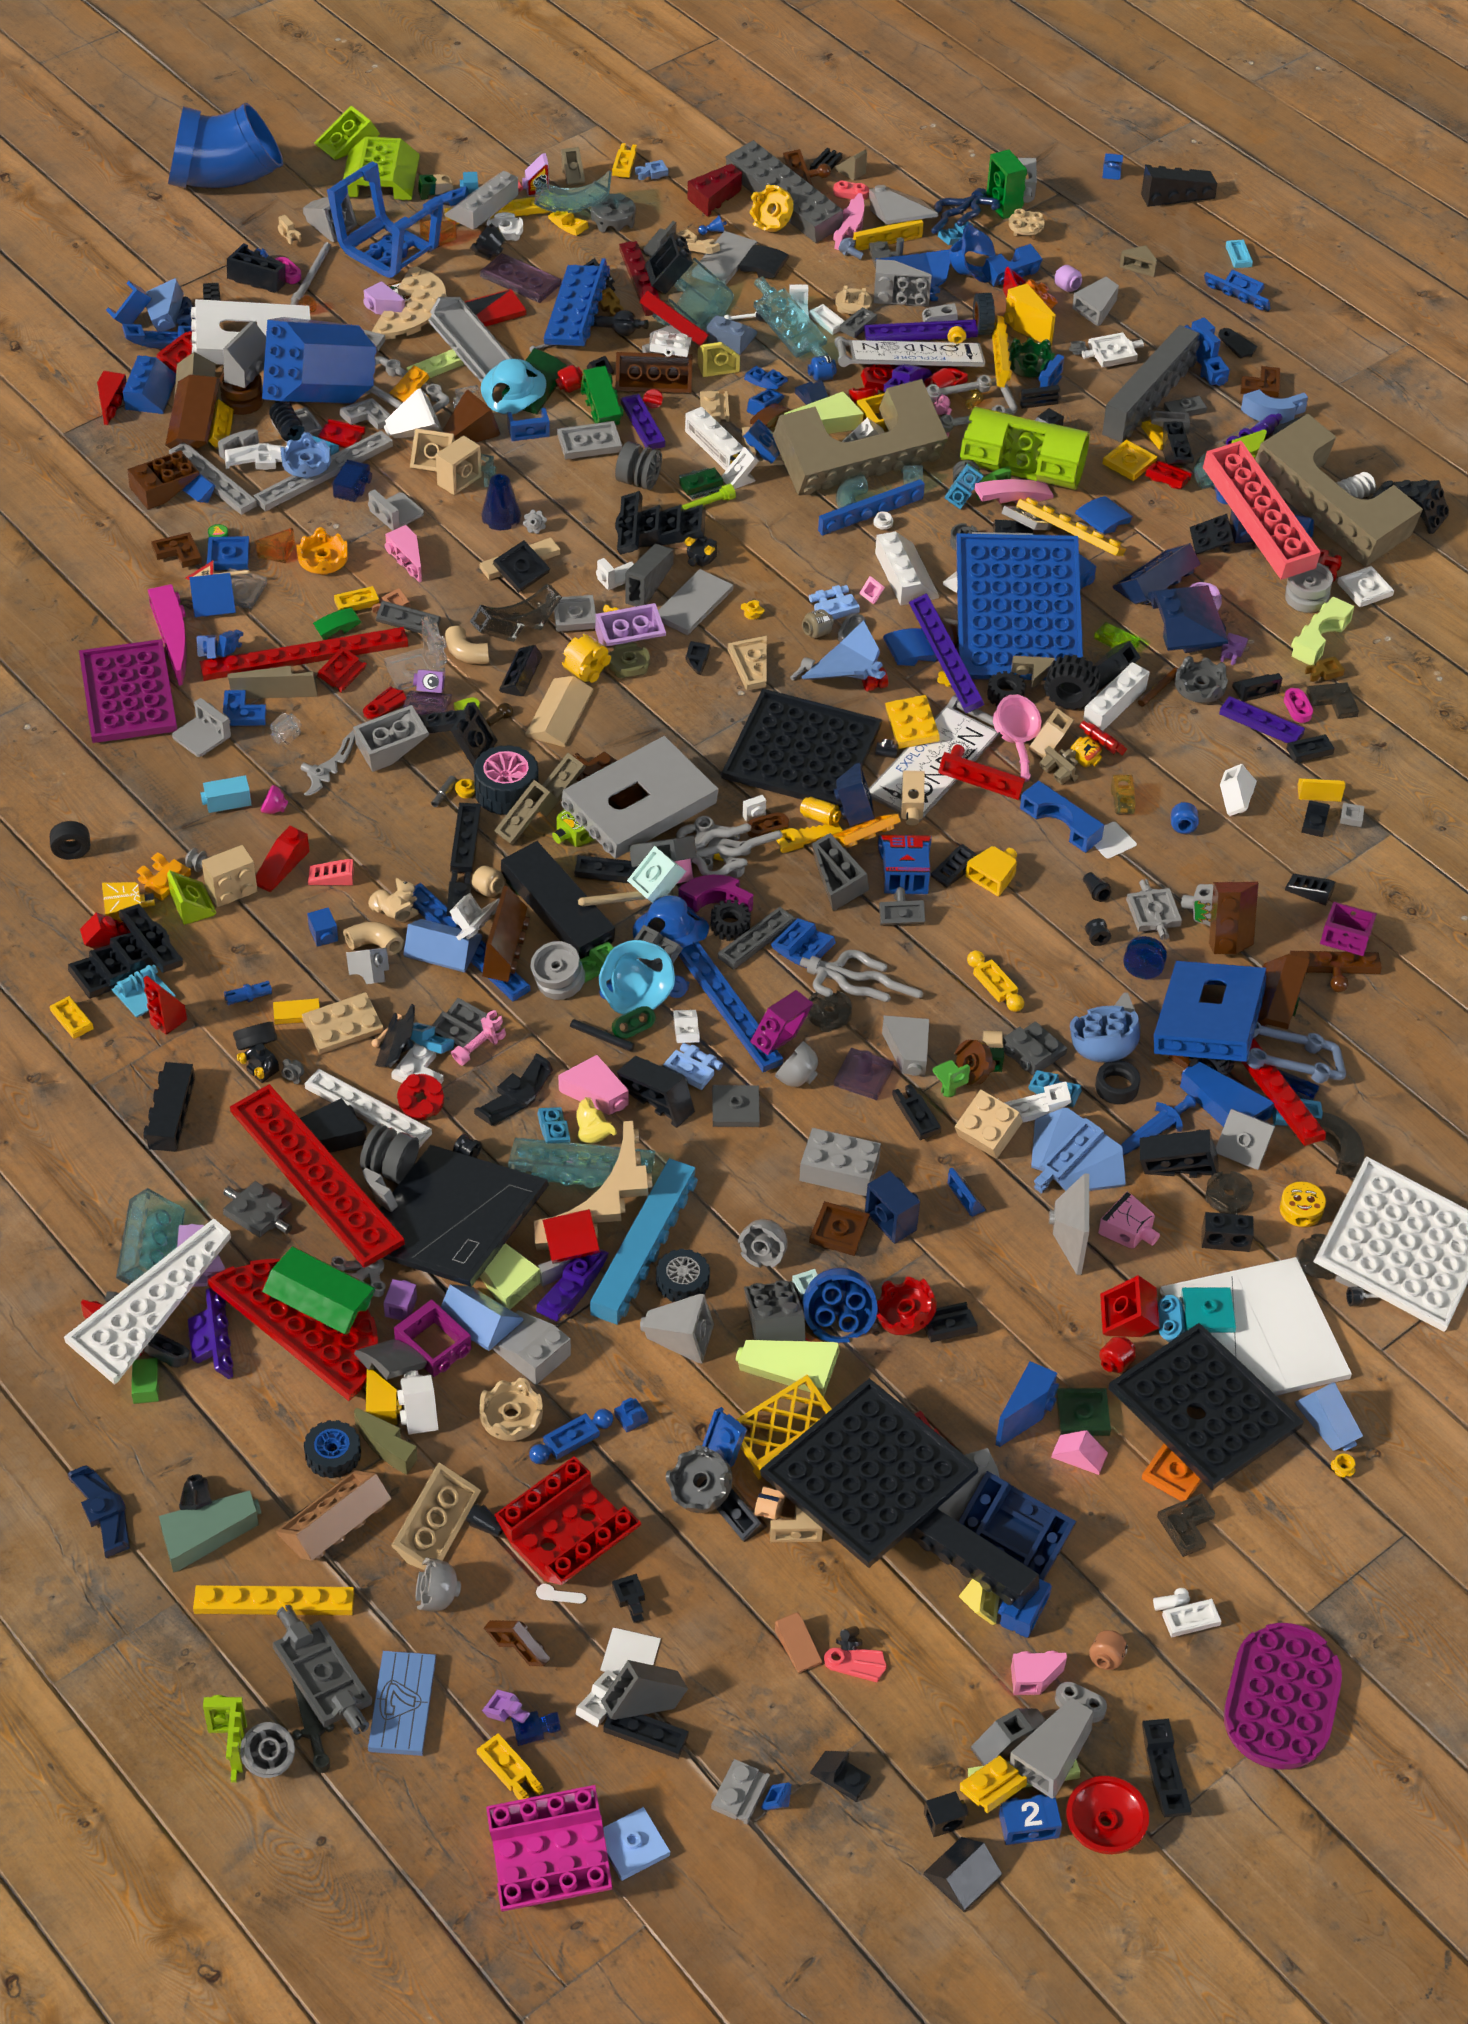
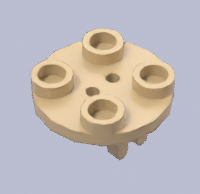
M1016 209L1009 218V227L1014 231V236L1018 234L1031 235V239H1035L1036 234L1044 228L1043 214Z
M844 285V290L835 297L837 311L842 314H854L862 307L869 310L872 306V297L866 292V288H862V290L848 289V286Z

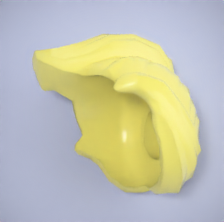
M585 1097L584 1100H581L577 1110L578 1139L581 1142L597 1143L610 1134H617L616 1128L611 1125L612 1122L606 1121L605 1116L601 1110L595 1108L590 1097Z

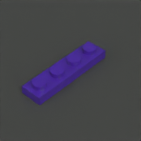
M635 394L622 397L621 405L645 448L650 447L653 450L665 447V439L640 395Z
M1231 696L1228 697L1219 712L1224 717L1285 743L1300 740L1305 730L1304 727Z

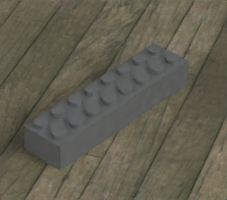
M754 140L725 156L726 165L732 163L742 172V185L750 192H762L766 189V185H778L787 190L794 204L789 223L813 242L818 243L841 227L844 221L843 210Z
M1179 325L1106 404L1102 435L1121 443L1127 437H1131L1134 429L1140 427L1143 419L1149 417L1152 409L1158 407L1164 396L1167 397L1171 388L1176 387L1180 378L1185 377L1190 367H1194L1196 364V351L1200 345L1198 332Z

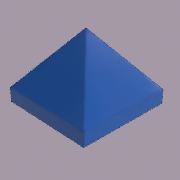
M787 1782L771 1785L761 1809L771 1810L789 1807L791 1784Z

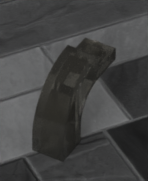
M1323 1112L1321 1119H1315L1326 1132V1138L1321 1142L1329 1145L1336 1153V1174L1355 1178L1364 1161L1363 1142L1350 1124L1335 1115Z

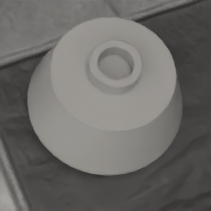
M272 1722L257 1724L249 1729L242 1739L240 1747L241 1759L245 1767L252 1774L262 1778L276 1777L285 1772L293 1761L295 1754L293 1738L279 1724Z

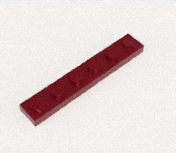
M638 242L620 243L619 250L639 301L646 291L651 292L660 299L657 290L651 286L645 267L646 262ZM641 304L645 316L656 315Z

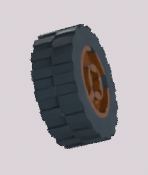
M992 293L975 294L973 319L976 321L978 335H992L994 332L995 306Z

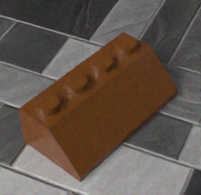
M616 352L615 389L617 391L647 392L650 389H657L664 393H691L693 354H688L687 357L677 355L668 357L664 353Z
M504 885L486 945L482 977L509 982L510 975L516 972L518 961L515 959L520 958L522 946H519V944H524L526 935L523 929L528 930L530 917L526 916L528 907L509 886Z

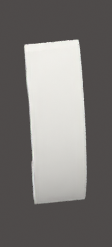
M1067 1082L1045 1086V1093L1004 1103L1019 1111L1023 1122H1028L1067 1106L1071 1103Z

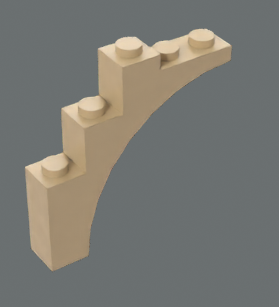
M633 1121L623 1122V1141L619 1157L611 1174L600 1189L574 1209L557 1215L561 1216L590 1209L592 1221L596 1223L593 1225L597 1238V1223L621 1221V1213L626 1212L625 1197L648 1196V1188L653 1187L652 1174L647 1173L646 1165L639 1166L641 1165L640 1151H635V1143H639V1130L634 1129ZM544 1219L534 1220L535 1246L537 1251L549 1250L542 1221Z

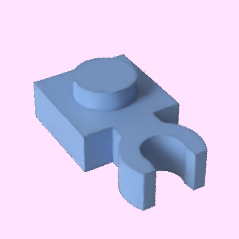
M662 160L645 163V167H635V175H638L639 180H644L647 177L659 179L668 176V168Z

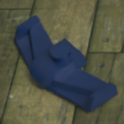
M87 1465L70 1471L68 1473L69 1480L87 1498L81 1504L91 1528L99 1524L101 1525L105 1558L130 1549L125 1516L126 1506L121 1495L113 1492L97 1472Z

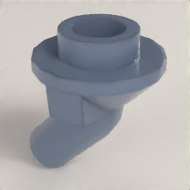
M853 238L843 239L840 242L839 251L844 255L849 256L850 254L861 260L864 253L854 248L855 240Z

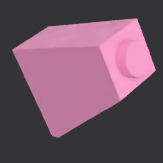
M598 1055L558 1075L559 1091L580 1102L585 1097H590L595 1108L603 1113L611 1115L629 1105V1090Z

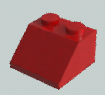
M1137 1275L1100 1294L1103 1335L1142 1337L1160 1328L1157 1288L1141 1276Z

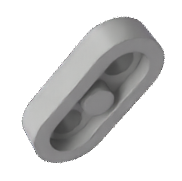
M1064 1682L1057 1687L1055 1702L1060 1708L1073 1698L1081 1704H1085L1093 1711L1092 1723L1099 1722L1105 1717L1107 1703L1102 1696L1073 1682ZM1065 1692H1071L1073 1695L1068 1696ZM1094 1703L1098 1707L1093 1708L1089 1704Z

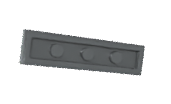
M778 907L718 952V959L733 970L781 935L796 918L783 908Z

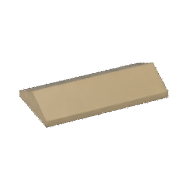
M574 676L554 678L525 733V737L565 747L593 692V688Z
M439 1462L391 1546L408 1564L423 1570L427 1566L422 1565L426 1557L443 1561L481 1490Z

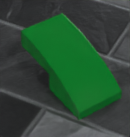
M346 608L322 617L314 622L313 625L323 640H326L339 630H342L345 634L362 622L352 608Z

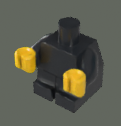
M706 536L697 538L696 541L691 537L685 540L689 557L688 564L694 567L697 564L703 567L710 564L717 557V541L708 539Z
M261 1043L251 1047L244 1053L237 1054V1060L244 1065L248 1061L247 1071L261 1083L280 1071L279 1063L274 1054Z

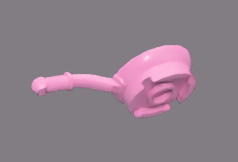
M1018 694L1008 695L997 706L993 717V724L997 733L1000 732L1005 741L1016 743L1020 757L1019 763L1021 764L1020 777L1024 778L1025 782H1028L1031 776L1029 772L1030 760H1028L1024 743L1038 735L1041 730L1042 721L1035 704L1028 698Z

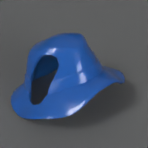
M969 223L964 227L963 236L950 248V261L957 273L970 275L980 282L987 283L989 280L982 272L983 266H974L968 263L965 259V254L971 251L992 257L996 255L994 245L988 235Z
M671 895L656 899L649 910L640 916L633 926V937L635 939L643 925L648 927L654 918H661L665 921L666 926L660 934L679 944L682 948L704 940L709 932V924L704 918L688 907L681 897ZM688 913L696 917L698 920H695L694 918L689 916Z

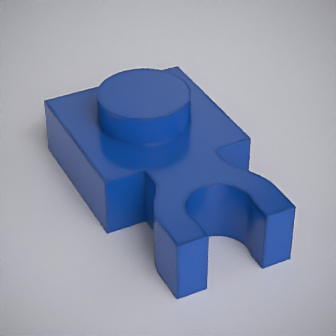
M229 630L219 635L216 655L225 657L233 653L236 647H241L242 643L238 641L244 632Z

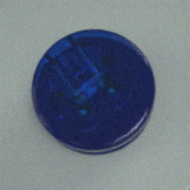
M1148 936L1136 937L1128 943L1123 963L1126 970L1133 976L1141 979H1152L1162 973L1167 959V951L1164 945L1155 938Z

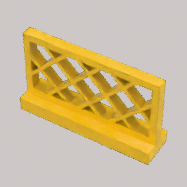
M808 1374L736 1419L740 1424L752 1426L750 1437H744L741 1450L755 1468L753 1472L758 1480L762 1478L760 1474L762 1467L811 1427L809 1426L810 1422L815 1424L820 1420L811 1417L813 1405L822 1407L826 1414L832 1410ZM804 1383L811 1392L810 1399L796 1396L798 1387ZM780 1398L792 1400L790 1412L776 1409ZM795 1401L809 1404L807 1416L794 1413ZM766 1411L772 1413L770 1424L757 1422L758 1412ZM775 1414L789 1417L787 1428L774 1426ZM792 1419L806 1421L805 1430L802 1432L791 1430ZM755 1427L769 1430L767 1441L754 1438ZM772 1432L785 1433V1443H772ZM753 1443L766 1446L765 1455L758 1460L752 1452Z

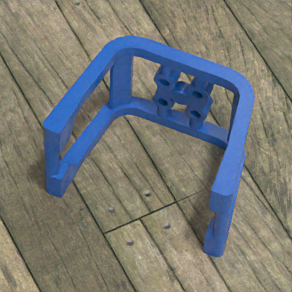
M371 161L327 189L340 247L348 256L388 278L394 277L402 268L426 252H431L438 247L443 200L435 196L424 203L423 209L410 218L404 216L393 223L385 212L377 163ZM363 176V179L368 181L370 185L376 217L347 236L341 204L348 194L347 186ZM428 214L431 215L429 242L405 230ZM382 229L392 234L385 235L382 240L371 244L370 249L365 253L355 248ZM412 246L421 250L401 263L402 258L407 257L408 249Z

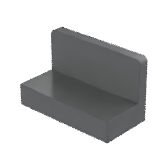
M672 221L666 230L660 228L644 247V254L652 256L671 233H676L675 221Z

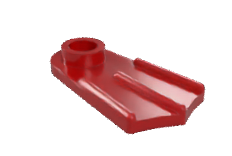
M390 686L364 707L363 715L367 719L373 720L408 703V699L403 690Z

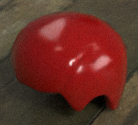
M866 387L849 389L850 399L856 405L857 400L879 395L877 387L875 389Z

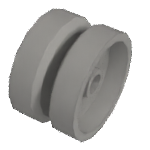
M1317 563L1316 569L1289 577L1285 590L1286 602L1297 611L1305 613L1320 611L1322 605L1325 602L1328 603L1333 582L1330 570L1324 565Z
M553 941L544 944L536 950L531 958L530 967L538 988L548 998L564 1000L572 997L580 991L585 983L586 974L577 950L571 944L563 941Z

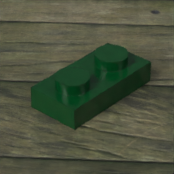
M714 467L679 478V484L687 496L722 486L723 478Z

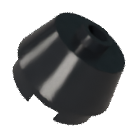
M491 223L479 235L476 243H473L470 249L475 252L476 256L489 261L494 255L498 257L504 248L502 246L506 239L499 227Z

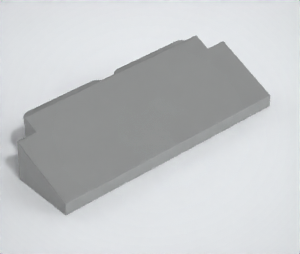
M460 297L437 298L430 311L432 315L428 319L429 323L481 383L486 374L501 361L513 359Z

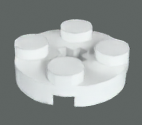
M497 213L493 219L490 220L489 218L487 220V226L492 223L494 226L499 227L506 240L517 241L523 233V220L520 217L519 219L515 218L513 213Z

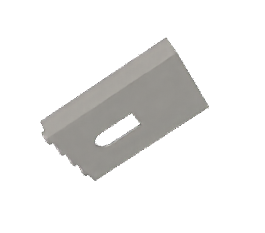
M663 736L565 788L561 803L564 810L570 812L577 823L582 825L589 832L590 836L596 839L603 849L616 859L629 852V845L645 843L716 804L718 788L677 747ZM637 782L650 794L621 810L612 808L608 803L611 796Z

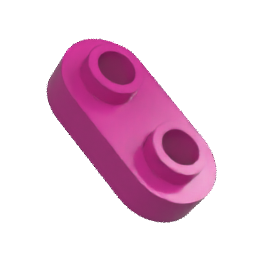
M286 257L275 258L285 264L286 283L296 284L301 280V270Z
M1298 688L1288 689L1284 695V703L1291 717L1299 723L1310 721L1313 708L1305 693Z

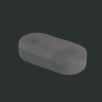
M857 613L848 615L839 629L838 641L841 642L863 620L866 623L865 617Z

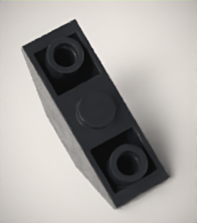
M1183 422L1163 423V454L1167 464L1187 465L1194 462Z

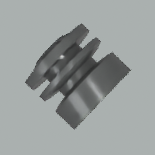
M629 441L626 442L617 459L615 469L616 480L629 485L635 483V486L651 490L660 474L662 465L661 451L652 450L650 447H646L643 450L642 445Z
M381 1123L377 1124L372 1128L363 1145L360 1167L362 1170L368 1168L378 1174L382 1173L385 1179L399 1184L415 1165L419 1152V1139L405 1132L397 1134L394 1128H388Z

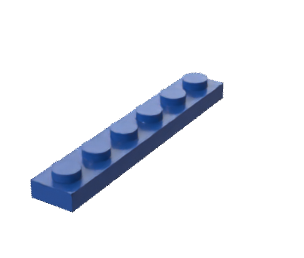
M919 479L819 516L818 531L821 535H825L872 518L879 512H888L921 500L924 497L925 483Z

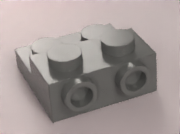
M1036 1021L1024 1029L1018 1027L1003 1037L1004 1053L1012 1057L1023 1070L1028 1071L1032 1076H1034L1036 1070H1044L1067 1053V1047Z

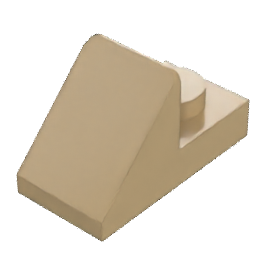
M795 1505V1520L786 1518L771 1520L770 1543L822 1542L823 1528Z

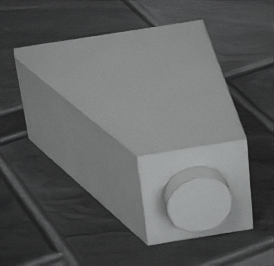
M1108 277L1096 281L1074 293L1072 309L1096 326H1100L1117 301L1119 285Z
M884 1015L882 1034L902 1074L925 1076L929 1019Z

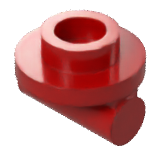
M650 389L644 394L643 401L649 408H658L662 405L663 396L659 390Z

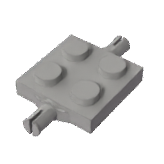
M1142 879L1139 882L1142 891L1127 894L1126 898L1138 932L1157 930L1160 939L1166 940L1169 938L1166 928L1179 927L1182 923L1170 888L1152 889L1148 880L1145 879L1144 881Z

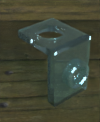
M481 454V459L486 463L485 466H481V471H484V487L488 488L491 479L495 478L496 475L494 456Z
M923 465L903 466L901 468L903 485L919 479L923 481Z

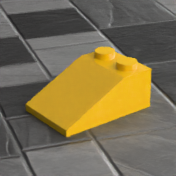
M1028 284L1008 289L1006 312L1004 314L1006 323L1013 330L1034 338L1038 342L1048 339L1052 345L1056 315Z

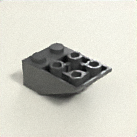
M779 1280L771 1284L754 1283L751 1286L744 1287L754 1340L805 1341L804 1312L792 1281Z

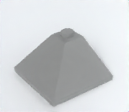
M877 185L875 188L869 189L870 211L885 224L938 217V213L917 197L894 190L885 185Z
M1086 1173L1055 1201L1054 1210L1049 1211V1224H1053V1235L1076 1275H1082L1089 1237V1174Z

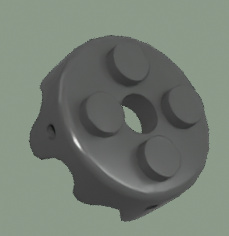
M605 194L592 202L591 221L596 222L600 232H605L608 226L615 227L617 231H620L626 225L629 228H633L636 215L635 203L624 194Z
M1187 656L1184 659L1180 668L1177 669L1175 678L1177 691L1184 698L1198 703H1210L1220 699L1224 695L1228 683L1226 666L1223 662L1216 665L1209 658H1203L1200 662H1194L1191 656Z
M697 1445L695 1449L681 1453L678 1456L675 1468L666 1472V1481L670 1487L672 1499L690 1512L707 1513L715 1510L727 1499L731 1491L733 1476L728 1462L720 1454L705 1446ZM706 1475V1485L701 1488H698V1479L701 1476Z

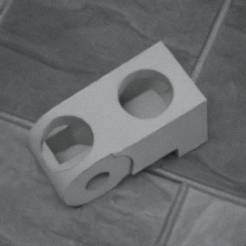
M955 303L926 308L922 312L923 322L958 320Z

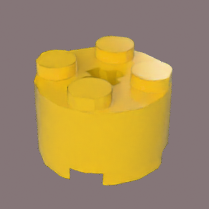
M583 633V637L579 639L575 637L567 645L563 653L566 658L562 665L581 681L594 683L598 680L599 674L604 667L611 662V656L608 654L606 646L590 635Z

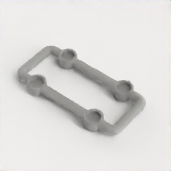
M383 356L375 357L376 365L382 364L385 366L389 376L395 377L400 375L404 377L408 372L401 368L399 360H388ZM425 382L421 389L426 391L431 401L440 400L432 406L435 413L449 404V397L442 392L440 385H429ZM375 385L364 393L366 395L373 393L397 409L403 404Z
M982 375L976 382L944 388L931 384L926 389L931 401L936 402L941 394L948 395L975 389L980 392H988L991 386L997 385L996 378L991 379L988 375ZM1005 384V387H1000L1009 408L1005 409L1002 405H996L992 410L1014 415L1017 412V405L1007 384ZM944 415L940 418L945 432H950L953 426L972 422L969 421L970 416L953 419L951 415Z

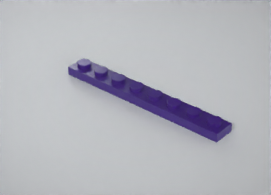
M926 593L909 601L910 607L965 714L983 706L984 702L928 594Z

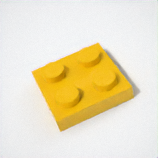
M1126 439L1103 458L1102 464L1134 481L1146 472L1148 467L1156 463L1157 456Z

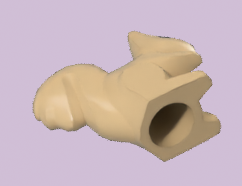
M396 878L397 891L390 895L386 890H377L370 896L368 904L372 911L377 913L383 911L386 916L404 923L418 915V910L412 908V903L417 900V897L413 896L415 886L412 883Z

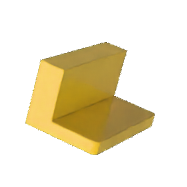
M1299 778L1297 784L1299 800L1341 802L1345 789V781Z

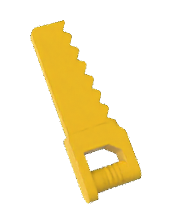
M835 823L833 826L824 824L823 826L818 825L817 827L812 826L811 828L806 827L799 830L788 828L781 830L783 836L776 841L780 846V851L786 853L803 848L805 844L816 842L829 833L834 835L842 832V828L838 823ZM785 838L791 840L792 842L788 843Z

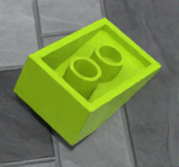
M350 106L314 144L331 158L337 160L347 156L349 150L364 137H378L380 133L371 120Z

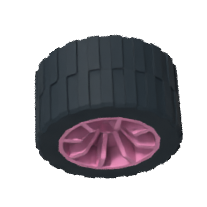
M507 745L490 748L480 754V757L476 759L474 764L476 800L481 804V807L491 813L507 815L533 780L539 783L538 763L529 751L521 747Z

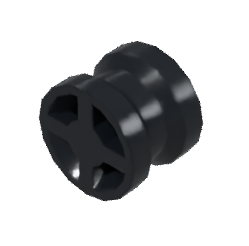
M1093 919L1085 926V931L1089 935V940L1093 946H1102L1110 941L1112 935L1107 929L1104 919Z
M462 1134L455 1142L453 1151L477 1158L480 1154L482 1143L478 1140H471L467 1134Z

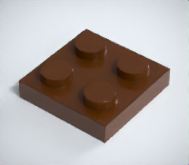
M824 1201L809 1237V1243L855 1256L869 1222L870 1214Z

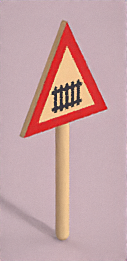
M211 561L185 579L190 580L189 577L222 573H214V561ZM250 570L223 573H230L231 576L249 574Z

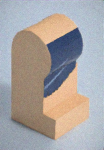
M763 1486L762 1493H759L756 1502L755 1515L768 1517L773 1520L778 1519L782 1514L785 1496L776 1488Z

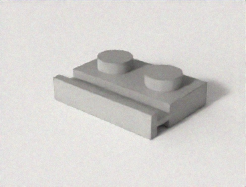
M734 1759L711 1804V1809L735 1820H742L747 1825L770 1780V1774L761 1773L759 1769Z

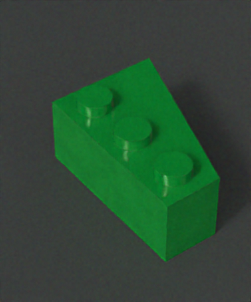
M606 366L583 370L580 392L582 395L586 394L588 398L585 402L587 406H591V415L595 424L614 421L615 425H620L623 408L622 405H618V393L612 387V375L607 372Z

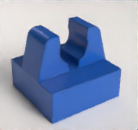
M628 1398L622 1401L621 1406L614 1409V1415L626 1432L648 1422V1415L636 1398Z

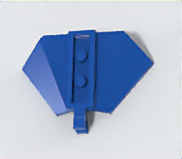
M950 249L876 258L879 260H895L932 274L930 301H938V296L935 294L940 293L938 286L946 281L951 262L949 256Z

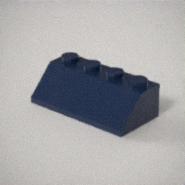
M1191 543L1163 551L1112 587L1134 604L1140 602L1147 604L1150 602L1149 592L1166 590L1168 586L1178 584L1182 581L1181 577L1193 574L1195 572L1194 569L1201 563Z

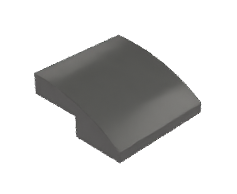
M645 925L642 926L634 939L660 946L667 952L672 963H674L683 949L679 944ZM637 958L656 972L662 971L663 964L660 958L654 960Z
M457 998L447 1013L442 1011L432 1026H435V1034L440 1037L454 1039V1045L463 1048L483 1031L481 1019L483 1017L486 1019L487 1013Z
M395 1339L358 1349L354 1353L368 1370L377 1368L386 1380L404 1375L407 1371L424 1369L427 1360L418 1351L408 1344Z

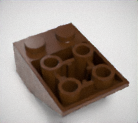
M180 450L129 468V487L147 510L167 503L200 473Z

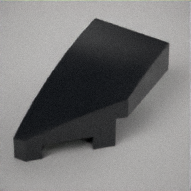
M690 641L685 660L698 675H701L706 665L711 645Z

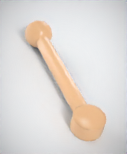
M397 1014V1021L402 1019V1015ZM388 1027L377 1039L372 1040L373 1047L380 1046L381 1040L388 1031Z

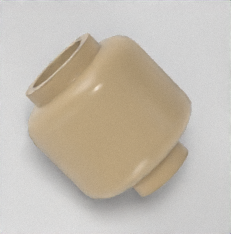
M481 866L472 876L473 889L487 897L498 895L502 892L505 885L502 872L489 866Z

